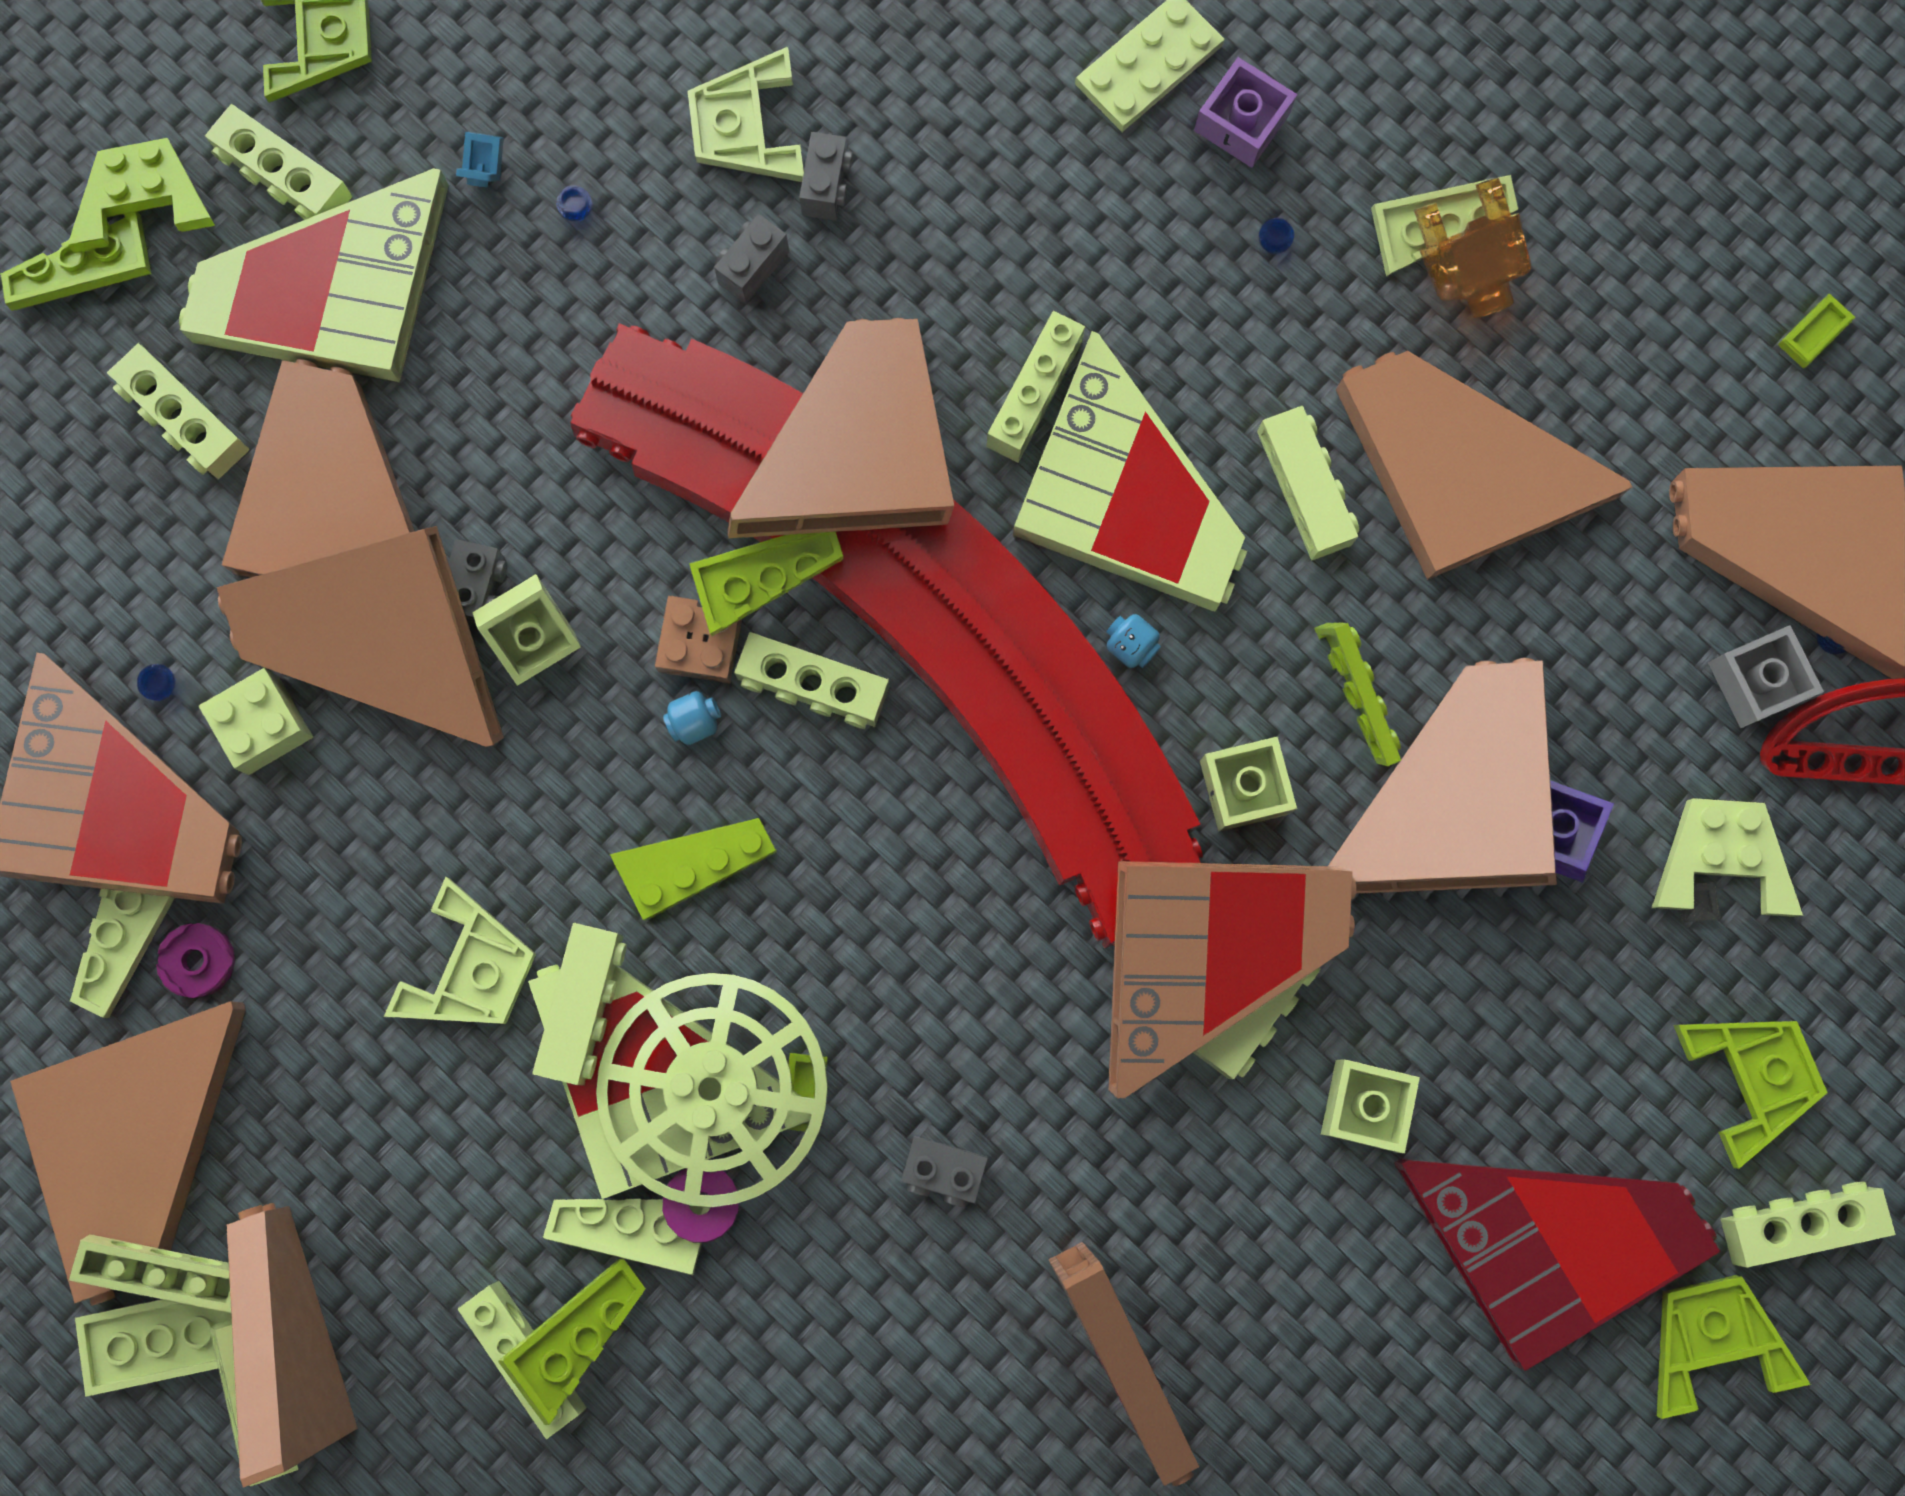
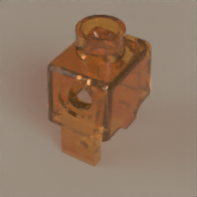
M1499 178L1476 184L1485 216L1468 222L1464 231L1447 237L1437 203L1414 209L1426 246L1419 249V252L1439 299L1445 302L1467 299L1473 318L1486 316L1513 305L1515 301L1508 282L1528 274L1532 268L1519 213L1511 215Z

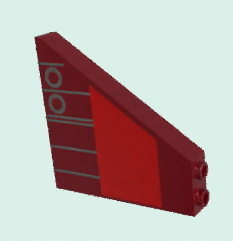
M1399 1159L1394 1162L1512 1363L1524 1371L1721 1252L1714 1242L1717 1239L1715 1231L1706 1220L1700 1219L1693 1208L1696 1205L1694 1197L1685 1186H1680L1679 1183Z

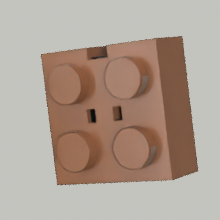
M668 596L655 668L660 673L730 684L742 619L711 637L703 609L698 600Z

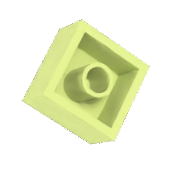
M536 574L472 612L478 630L517 686L581 648L575 632Z
M266 668L257 671L199 705L233 768L247 775L254 773L313 738L279 676Z
M1278 737L1207 753L1200 760L1218 832L1289 815L1297 809Z
M1345 1059L1336 1060L1321 1134L1388 1151L1405 1153L1420 1077Z

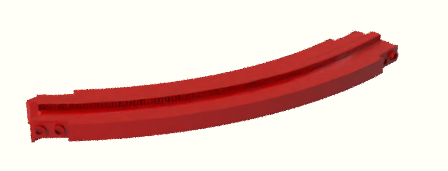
M619 323L616 329L617 335L613 343H609L603 357L596 361L590 374L591 381L580 404H576L571 414L572 420L570 424L576 440L589 448L599 446L609 450V453L620 461L629 462L633 460L631 464L635 477L663 488L729 523L733 508L803 393L747 363L694 339H691L685 351L678 343L672 340L664 339L661 342L650 337L647 331L638 326H630L629 328ZM953 500L954 508L948 525L837 531L836 535L844 559L812 578L877 632L915 670L954 715L1010 794L1041 848L1059 886L1075 879L1077 880L1078 884L1074 886L1075 893L1082 906L1087 905L1093 918L1089 920V924L1095 939L1103 941L1104 949L1115 946L1118 861L1201 863L1199 859L1203 858L1198 841L1194 837L1190 838L1188 834L1195 831L1201 824L1158 743L1117 679L1081 631L1043 586L983 525L955 500ZM784 535L758 536L753 538L763 542Z

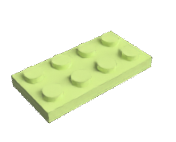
M1166 0L1078 75L1075 85L1123 132L1223 46L1225 39L1187 0Z
M161 1299L75 1318L85 1397L218 1369L209 1327L232 1320L231 1313Z

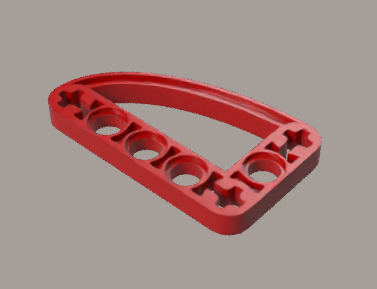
M1905 678L1878 680L1847 686L1820 695L1798 706L1785 715L1771 729L1764 740L1760 752V761L1763 767L1774 775L1784 777L1905 785V748L1791 740L1804 727L1834 711L1864 702L1905 697ZM1782 751L1789 757H1795L1797 764L1792 760H1780L1779 764H1776L1772 761L1773 756H1779ZM1818 751L1824 752V764L1818 769H1809L1807 761L1811 754ZM1853 754H1860L1862 758L1861 766L1854 772H1847L1844 768L1846 759ZM1889 757H1897L1899 765L1895 772L1887 775L1883 774L1881 771L1883 761Z

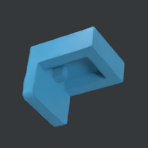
M465 132L462 168H457L456 176L466 177V184L479 187H488V181H500L504 138Z

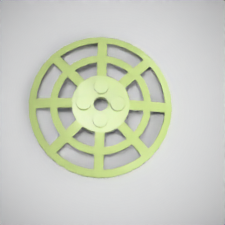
M708 973L687 976L666 983L647 994L627 1012L614 1029L605 1047L598 1070L596 1094L598 1114L605 1138L616 1158L631 1176L649 1190L669 1200L691 1206L717 1207L737 1204L758 1197L781 1183L799 1166L809 1153L820 1131L826 1110L828 1083L826 1065L819 1042L808 1022L789 1001L776 991L754 980L736 975ZM710 984L723 985L718 1008L693 1009L671 1018L660 1000L671 993L689 987ZM738 988L750 991L768 1000L780 1009L792 1023L772 1036L756 1020L743 1013L733 1011ZM648 1009L659 1028L643 1044L635 1059L633 1068L611 1064L624 1033L635 1019ZM715 1019L711 1042L690 1046L679 1030V1027L694 1021ZM731 1022L751 1031L762 1043L745 1055L737 1049L726 1045ZM800 1035L808 1048L813 1064L815 1078L814 1099L791 1095V1073L786 1056L781 1048ZM666 1038L677 1054L667 1073L644 1070L653 1050L661 1040ZM771 1055L779 1075V1093L759 1090L756 1074L753 1069ZM710 1077L717 1079L721 1085L719 1097L712 1101L704 1099L700 1093L701 1083ZM608 1079L630 1083V1105L639 1131L623 1143L619 1141L609 1114ZM641 1085L663 1089L667 1110L650 1123L642 1106ZM754 1105L777 1108L769 1127L755 1141L743 1124L752 1112ZM788 1111L812 1114L808 1128L799 1146L789 1159L776 1170L763 1151L779 1134L787 1118ZM675 1123L686 1131L693 1133L690 1157L671 1149L658 1136ZM730 1132L742 1149V1152L727 1158L705 1160L709 1136H718ZM646 1144H649L666 1160L680 1167L687 1168L685 1191L672 1189L653 1179L639 1168L630 1156ZM750 1161L764 1179L751 1187L733 1193L700 1195L703 1171L728 1170Z

